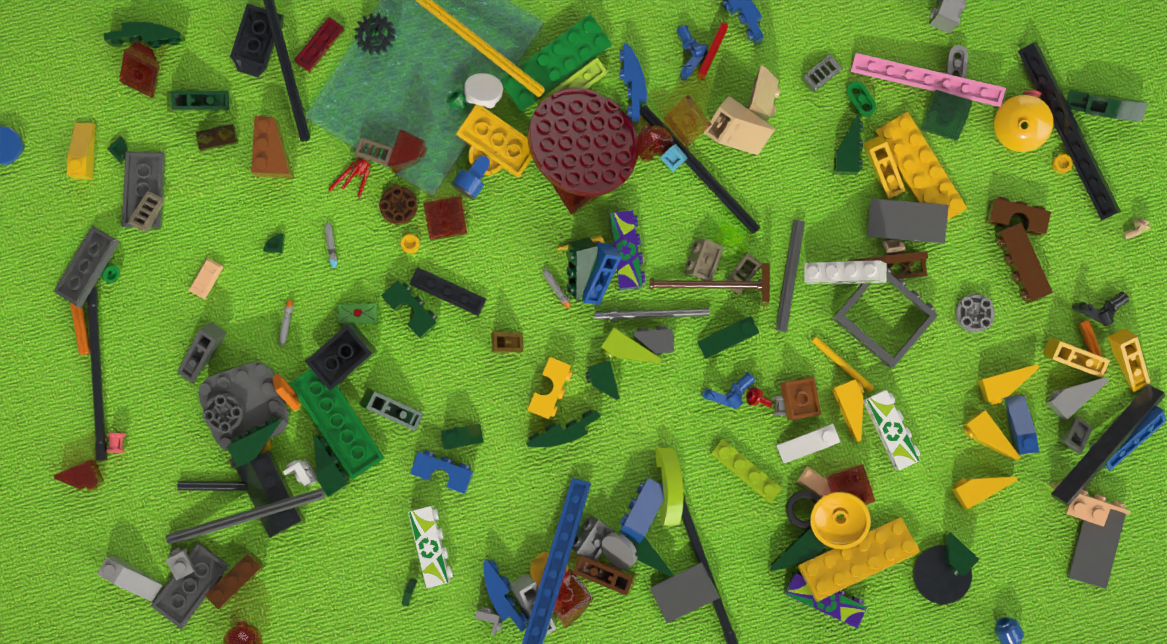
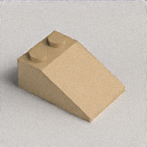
M760 66L754 80L748 110L761 119L768 121L770 116L775 114L776 105H773L774 99L778 98L781 87H777L779 80L765 66Z

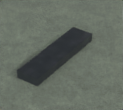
M418 267L409 284L478 317L487 300Z

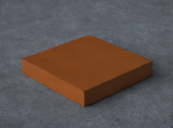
M814 377L780 383L787 421L821 415Z

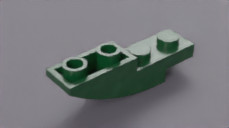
M148 22L121 23L122 30L103 33L104 41L112 47H120L124 43L139 44L143 41L150 48H160L161 45L175 46L185 41V37L180 32L163 25Z
M1074 89L1069 90L1067 103L1071 110L1122 120L1143 121L1147 102L1112 95L1105 96Z
M591 409L582 414L583 419L576 422L574 419L567 423L564 430L560 424L552 423L544 428L546 432L541 435L537 432L528 438L529 442L526 444L528 447L540 448L559 446L587 435L588 433L584 427L599 419L600 415L597 410L593 412Z

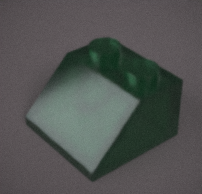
M935 90L930 96L921 131L958 141L968 119L973 100Z

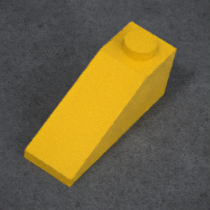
M75 123L67 156V176L73 179L93 180L95 123Z
M878 136L863 143L868 159L887 198L890 199L905 192L906 190L887 141Z
M1127 329L1108 336L1112 352L1131 391L1136 392L1147 384L1150 385L1138 337Z
M1051 336L1042 353L1053 360L1101 378L1110 362L1109 359Z
M1032 365L978 380L983 401L990 402L991 405L1003 402L1002 398L1008 397L1039 369V365Z
M854 379L831 390L854 442H859L862 438V393L864 390L861 383Z
M986 410L978 412L962 424L965 427V434L970 439L973 438L975 441L1012 460H1019L1021 458Z
M1013 476L962 478L956 481V486L951 489L962 508L969 509L1018 479Z

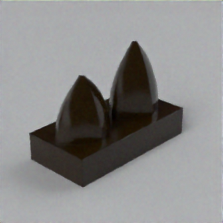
M233 124L196 132L198 147L201 152L238 144Z

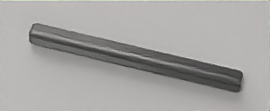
M794 220L776 325V330L780 332H787L805 226V222L802 220Z

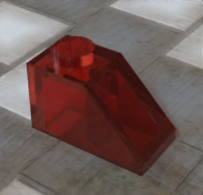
M96 460L86 461L53 475L54 479L78 489H87V491L98 488V484L104 482Z

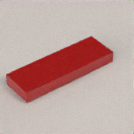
M721 23L699 70L698 78L705 79L727 32L728 24Z

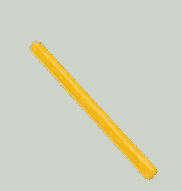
M415 0L536 96L540 97L544 93L545 89L543 86L433 0Z

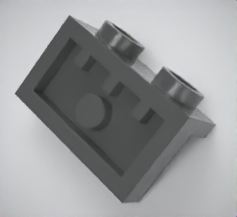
M590 515L584 521L579 534L576 535L572 550L579 555L598 559L603 551V539L608 534L615 533V530Z

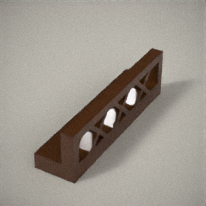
M928 252L851 259L850 261L880 260L890 265L889 269L894 264H899L904 270L900 275L891 273L896 279L927 276L925 260L928 259ZM913 262H920L922 272L914 273L909 267Z

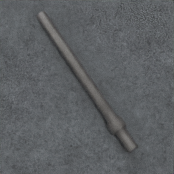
M709 308L594 312L595 320L610 319V321L633 318L709 316Z

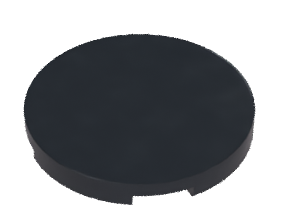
M936 545L924 550L916 559L912 575L918 592L925 599L936 604H951L960 600L968 592L972 582V569L965 576L959 574L955 576L947 569L949 565L945 562L944 545Z

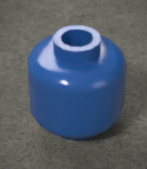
M1003 617L996 622L994 632L1001 644L1021 643L1024 632L1016 619Z

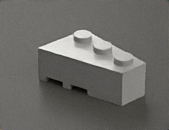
M936 0L939 4L937 8L934 7L929 16L932 19L930 26L950 34L960 23L961 18L959 17L966 7V0Z

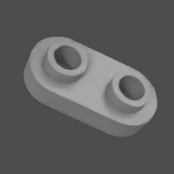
M957 45L948 52L946 74L952 75V72H956L958 77H966L968 51L965 47ZM954 54H958L960 59H956Z

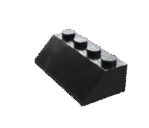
M271 451L258 455L255 459L236 469L242 482L248 487L247 492L255 508L294 497ZM299 506L260 518L270 538L305 521Z

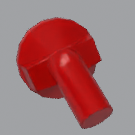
M752 387L746 394L747 403L751 406H757L758 403H761L771 408L773 405V401L762 396L763 391L757 387Z

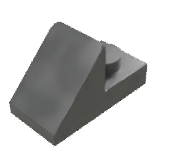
M1077 416L1072 420L1068 431L1059 438V441L1073 452L1081 454L1093 428Z

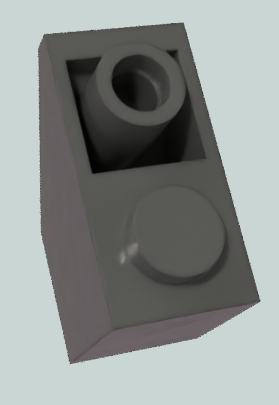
M657 326L656 330H649L648 327L637 328V332H633V337L653 354L674 353L672 329H668V326Z

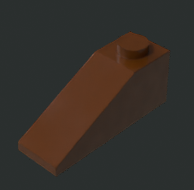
M579 555L573 572L578 576L626 596L632 591L638 575L628 569H622L611 563L584 555Z

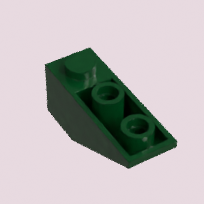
M857 115L834 155L833 175H857L862 170L863 160L860 159V151L863 149V140H860V133L863 131V121H860V115Z
M589 237L568 242V251L566 252L568 267L566 269L568 275L567 291L576 301L580 300L598 263V246Z
M272 417L265 421L266 425L260 428L257 425L249 429L247 435L241 437L239 434L230 439L231 443H229L227 449L237 467L258 456L283 420L282 417L278 419Z
M316 435L314 436L317 481L326 495L331 497L351 484L349 482L350 476L345 469L341 470L338 465L340 461L335 453L331 454L328 450L329 444L326 439Z

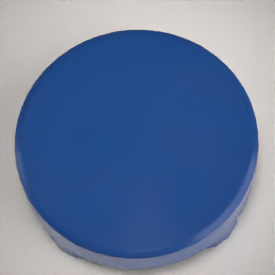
M0 126V165L7 166L19 158L25 146L16 131L9 127Z

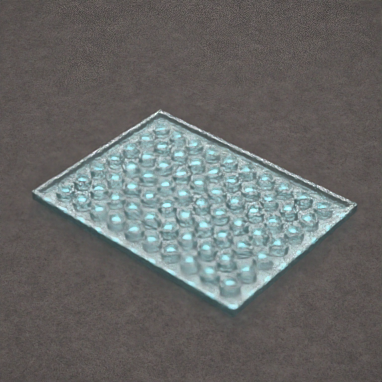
M380 0L372 14L376 17L380 13L381 19L386 16L388 22L393 23L392 28H395L396 31L395 34H392L396 38V41H391L393 47L387 46V53L381 50L380 55L376 51H374L373 55H370L369 50L364 53L362 47H358L357 42L359 40H354L305 118L355 149L358 146L360 137L399 150L394 167H384L434 197L468 144L455 134L476 105L468 103L465 99V108H451L446 102L448 96L458 89L464 92L466 80L474 74L487 73L501 80L508 73L415 0ZM433 0L516 66H518L544 25L542 20L509 0ZM385 28V31H384V33H383V34L385 35V37H387V29H386V28ZM363 32V40H364V41H365V38H366V36H367L365 32ZM378 32L376 34L372 33V36H378L379 34ZM366 144L363 154H366L369 144ZM375 146L372 150L371 156H373L374 150L376 148ZM381 149V151H380V154H379V157H378L379 159H380V157H381V154H382L383 149Z

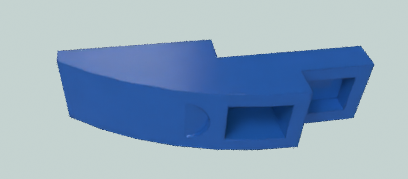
M723 0L722 3L726 11H729L731 15L739 13L737 14L738 19L747 28L746 34L750 41L753 40L755 45L761 43L764 36L757 23L761 21L762 16L752 0Z
M624 43L623 49H620V61H623V68H620V79H624V85H631L628 86V98H631V105H628V117H631L632 122H639V104H646L647 102L645 78L635 53L628 43Z
M487 558L483 562V568L490 599L501 619L504 621L510 616L522 632L527 628L528 624L526 622L529 620L522 611L520 613L515 608L517 604L513 598L505 595L511 590L509 587L510 581L505 575L502 577L499 574V567L495 561H489Z

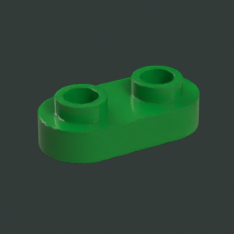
M851 82L846 89L848 99L860 116H871L876 110V102L862 82ZM856 89L858 91V95H854L852 93V90ZM867 105L869 110H863L862 106Z

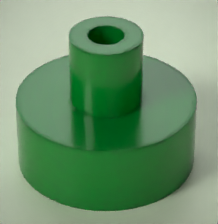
M461 89L455 90L448 96L446 102L451 108L459 107L463 109L466 107L464 102L466 95Z
M107 263L100 278L107 283L117 281L120 276L119 267L113 263Z

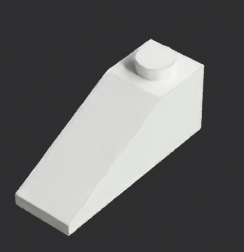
M829 424L776 445L784 464L837 444L840 440L834 425Z

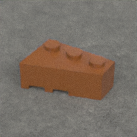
M255 116L251 173L256 177L294 178L286 154L279 122L274 117Z

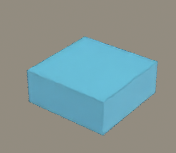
M676 144L660 157L672 172L688 159Z

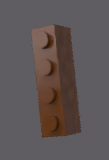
M1022 223L995 234L997 237L995 238L996 243L1003 250L1004 261L1012 270V279L1020 288L1019 294L1022 300L1026 301L1027 304L1052 294L1053 291Z

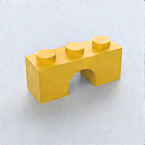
M549 357L542 375L552 380L553 390L548 395L534 393L527 411L546 419H550V416H555L558 406L555 404L558 398L562 399L566 390L563 388L565 381L569 382L573 373L570 370L571 365Z

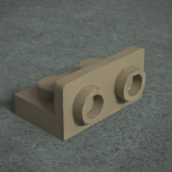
M697 238L692 244V252L685 263L684 274L694 276L703 281H712L724 247L707 239Z

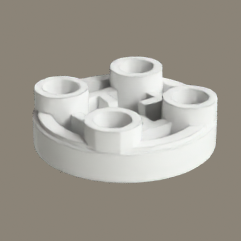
M474 74L465 82L464 93L466 101L486 106L487 108H493L502 97V83L491 74Z

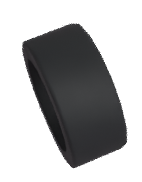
M810 491L796 492L789 497L786 503V515L792 524L801 528H810L811 519L807 521L799 520L794 515L793 506L801 498H808L814 504L820 498Z

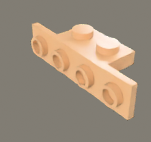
M1058 481V484L1051 482L1050 486L1056 489L1061 482ZM1083 489L1069 507H1066L1065 513L1104 527L1110 509L1128 515L1131 511L1125 508L1126 504L1114 500L1111 503L1106 501V497L1095 494V497L1088 495V491Z

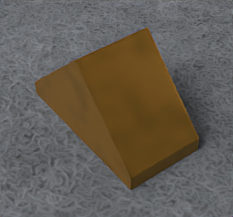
M491 332L492 352L494 354L523 352L522 333Z

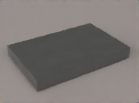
M702 562L650 587L667 623L720 598Z

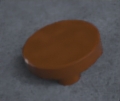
M394 186L382 195L379 209L382 216L389 223L404 225L416 216L418 202L415 195L409 189Z

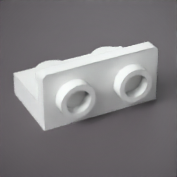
M295 460L286 465L287 469L283 471L284 475L297 473L295 474L297 481L304 486L313 485L318 482L317 475L309 461Z

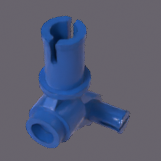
M687 25L677 29V33L683 43L682 48L688 50L691 59L681 69L680 77L683 81L691 76L692 71L708 53L704 43H698L693 39Z
M746 372L736 383H732L731 391L726 395L715 392L712 389H705L701 391V396L705 400H711L737 409L743 404L741 400L744 394L743 391L755 382V379L749 372Z

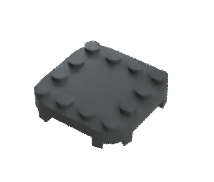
M258 360L251 361L250 363L213 374L206 378L199 386L198 394L203 411L207 401L219 393L232 394L243 405L244 417L237 428L227 433L218 432L210 428L215 441L222 449H227V446L231 443V438L239 434L241 437L247 435L249 429L257 425L259 428L266 425L265 421L272 417H276V419L282 417L283 420L271 437L280 434L288 425L289 409H287L285 401L275 391L272 376L276 373L266 363Z

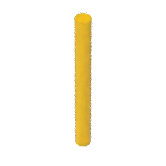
M817 336L811 341L853 379L860 382L862 387L868 392L873 390L874 386Z

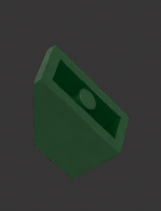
M611 362L589 366L588 372H585L587 382L592 383V387L614 400H619L620 397Z
M481 424L441 431L444 450L484 443Z
M945 531L943 540L945 562L949 565L947 569L955 576L958 574L965 576L980 559L951 532Z

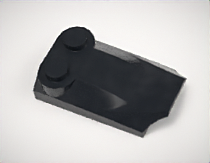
M247 4L230 58L235 63L238 72L259 78L267 70L275 43L266 9ZM278 13L280 25L283 28L284 15Z

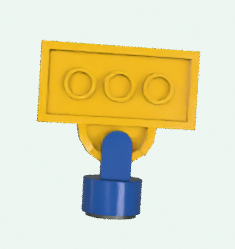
M476 104L455 134L471 145L468 152V161L471 168L468 172L461 169L453 180L452 186L461 194L473 200L477 198L485 186L480 181L483 175H493L504 168L519 178L532 159L528 147V138L483 106Z

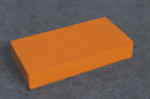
M280 374L272 376L275 391L293 411L299 409V399L293 388Z

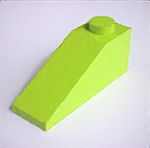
M613 328L601 346V349L604 350L602 353L610 359L615 357L616 359L660 364L662 361L661 358Z

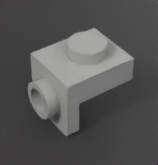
M178 547L169 552L170 556L166 559L176 581L195 571L187 555V548L181 550Z
M488 607L477 609L476 619L494 623L492 635H495L497 631H501L503 620L500 619L498 613H494L493 609Z

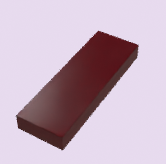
M328 17L294 61L310 73L343 33L344 27L331 17Z

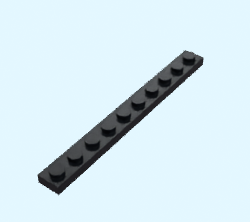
M1031 43L1019 50L1018 53L1037 91L1041 92V99L1051 110L1053 124L1102 221L1121 212L1038 43Z

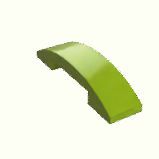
M657 447L655 448L656 465L661 467L664 494V505L660 506L661 526L679 525L683 510V480L680 464L673 448Z

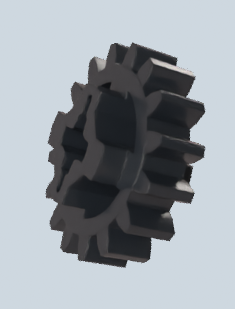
M370 13V18L368 19L363 16L364 22L358 21L357 23L360 27L354 28L355 32L358 33L354 36L355 40H359L357 42L358 47H362L364 53L369 50L370 55H373L374 51L380 55L381 50L387 53L386 47L392 48L391 41H396L395 36L392 35L396 33L395 28H392L393 23L388 22L386 16L381 19L380 13L376 17ZM385 28L387 29V37L383 34ZM363 32L367 35L365 41L363 40ZM378 32L379 34L378 36H372V33L376 34Z

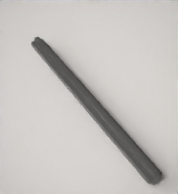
M322 488L167 534L166 540L168 544H174L324 499L325 493Z

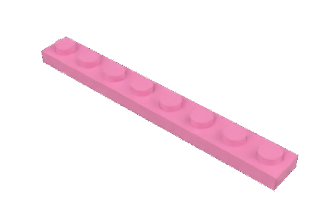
M855 53L851 72L999 107H1001L1006 90L1004 87Z

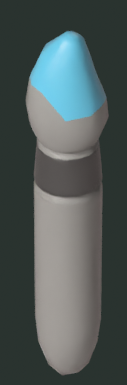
M327 222L325 224V235L329 261L332 268H335L338 259L335 255L333 230L331 224Z

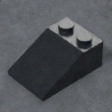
M350 323L343 327L305 362L331 391L364 365L378 351L355 323Z

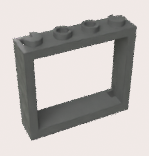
M887 267L886 280L928 316L893 357L844 316L871 283H861L832 316V319L886 366L894 368L936 319L938 314L934 312L936 309L931 304H925L920 300L921 296L917 292L907 289L905 287L907 284L902 279H896L892 276V271Z

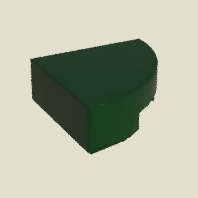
M122 136L107 148L120 163L125 160L128 147Z
M277 234L269 239L264 245L263 252L283 254L285 235Z
M412 578L409 580L404 591L402 605L409 606L418 580Z

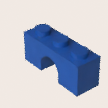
M424 450L423 453H417L410 474L430 480L435 470L443 469L449 475L447 488L466 494L474 474L470 470V466L462 463L459 466L452 464V459L443 456L441 459L435 458V453Z

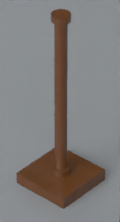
M762 263V279H758V281L654 280V278H650V290H654V288L758 289V291H762V306H769L770 263Z

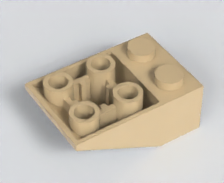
M728 96L718 108L703 133L719 144L758 155L775 131V128Z

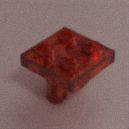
M461 196L423 203L430 241L468 234Z
M863 464L826 476L831 493L847 492L860 498L865 505L876 501Z

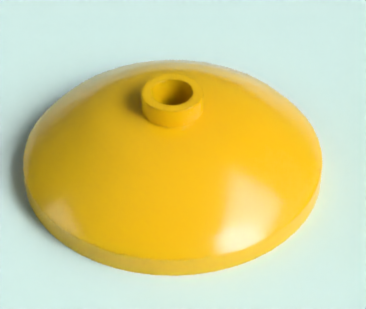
M1024 94L1009 98L999 107L994 118V130L998 140L1008 149L1017 152L1037 149L1046 142L1053 128L1051 110L1043 100L1032 95ZM1022 122L1028 123L1026 128H1021L1020 125Z
M847 492L829 493L820 498L812 509V530L823 544L831 548L848 549L854 547L864 540L870 529L869 510L865 503L853 494ZM841 513L844 517L838 518L837 515Z

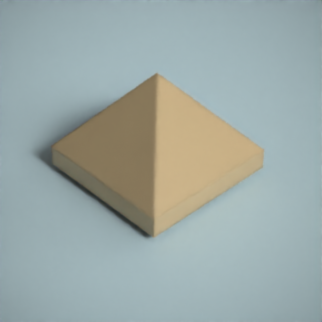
M891 239L882 241V245L889 255H897L906 251L902 240Z

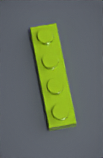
M595 57L537 100L536 103L539 106L543 100L561 90L571 88L587 89L608 72L600 60Z
M724 439L710 453L770 504L783 489Z

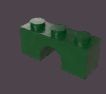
M397 280L381 297L394 311L405 305L411 306L414 310V316L407 325L420 339H423L438 325L435 321L438 317L431 310L427 312L422 307L425 303L418 296L414 298L409 293L412 289L405 282L401 284Z

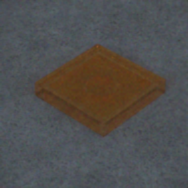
M689 95L685 96L663 118L686 148L712 125Z

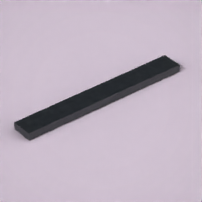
M1147 384L1051 493L1052 497L1069 507L1165 397V392Z

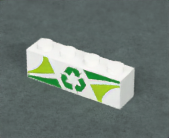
M880 260L805 263L804 282L811 285L886 283L887 263Z
M884 390L864 399L863 403L894 469L901 470L919 462L918 456H920V452L917 446H913L910 440L912 435L909 429L905 428L902 423L904 419L901 412L896 410L894 406L895 399L892 393Z
M433 506L409 511L426 588L450 583L453 572L451 566H447L446 559L449 556L447 548L442 545L441 540L444 539L442 528H438L437 525L439 520L438 510L434 509Z

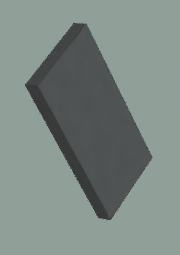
M126 152L122 212L123 228H136L128 224V221L147 191L163 198L165 153ZM151 198L148 201L154 205L158 203L157 201ZM148 205L145 206V209L151 212L154 209ZM163 206L151 228L162 229ZM142 212V216L149 217V214ZM139 218L138 222L144 224L145 221Z
M871 198L867 237L945 244L949 205Z
M92 226L54 292L81 308L120 241Z
M1110 509L1104 527L1082 519L1067 578L1107 589L1126 516L1125 513Z
M200 542L197 543L188 555L195 571L177 581L173 575L151 605V607L180 629L186 626L206 599L205 594L218 583L230 567L227 562Z

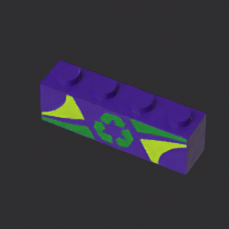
M633 210L610 213L613 245L622 256L616 268L619 291L642 288V283H646L645 272H641L640 264H643L642 253H638L637 246L641 245L640 234H636L635 227L638 226V217L633 215Z
M800 571L798 574L792 573L784 591V594L857 629L867 609L866 606L862 605L863 600L854 596L852 599L845 597L846 592L842 590L816 602Z

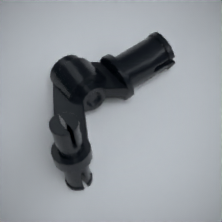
M1121 291L1112 299L1105 300L1103 308L1099 310L1094 309L1092 304H1087L1086 302L1074 303L1072 310L1085 314L1103 324V326H1108L1114 322V313L1117 312V309L1129 302V297L1125 292Z

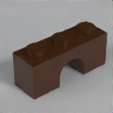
M997 197L990 201L985 223L1004 228L1009 225L1011 216L1017 215L1023 220V227L1026 233L1040 237L1047 234L1051 212L1046 211L1045 207L1027 206V203L1021 201L1009 202V199L1005 197Z
M253 552L246 554L205 596L217 609L223 608L265 565Z

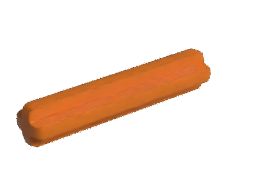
M70 303L78 352L80 355L89 354L90 346L83 306L79 308Z
M1090 321L1080 322L1079 327L1087 350L1102 357Z

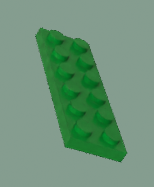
M590 13L518 66V68L544 87L545 91L540 97L536 96L509 74L503 77L500 82L522 112L613 44Z
M312 369L289 383L351 480L385 459L338 385L329 391Z

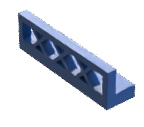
M1156 406L1154 411L1147 416L1104 467L1111 471L1167 421L1164 411Z

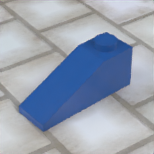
M596 242L598 246V263L585 287L582 301L583 303L600 305L622 256L613 245Z
M1025 396L1005 397L1013 448L1019 455L1039 452L1036 430Z

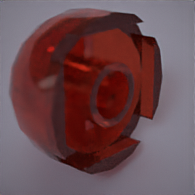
M647 125L640 130L635 140V148L642 161L654 160L652 156L658 153L662 156L674 145L672 142L674 140L664 127Z
M247 621L237 622L236 626L231 627L225 633L223 644H263V638L258 628L248 625Z

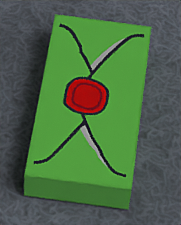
M338 304V324H378V305Z

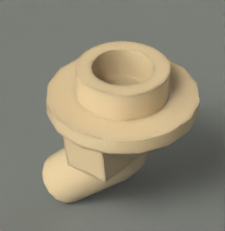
M1140 217L1138 220L1133 219L1135 229L1123 232L1125 239L1138 236L1142 232L1151 229V226H1149L1150 222Z

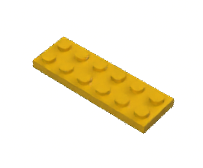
M908 112L875 130L874 133L877 137L881 136L887 141L898 172L918 203L949 205L947 220L967 209Z
M902 517L868 532L864 540L858 545L848 549L834 548L800 564L798 568L815 601L818 602L918 554L920 550Z

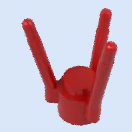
M357 157L328 190L332 191L352 171L341 186V189H345L355 174L359 177L363 174L364 176L357 195L360 198L367 177L371 172L368 170L370 164L364 159Z

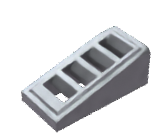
M829 55L805 74L801 80L815 93L840 72L842 67ZM828 61L834 66V71L826 64ZM824 66V68H825L830 74L827 75V74L822 70L821 67ZM817 71H819L821 75L824 77L823 80L816 73ZM812 75L818 80V84L811 78Z

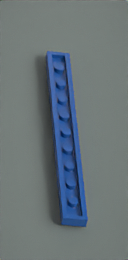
M575 478L571 480L522 644H544L591 488V483Z

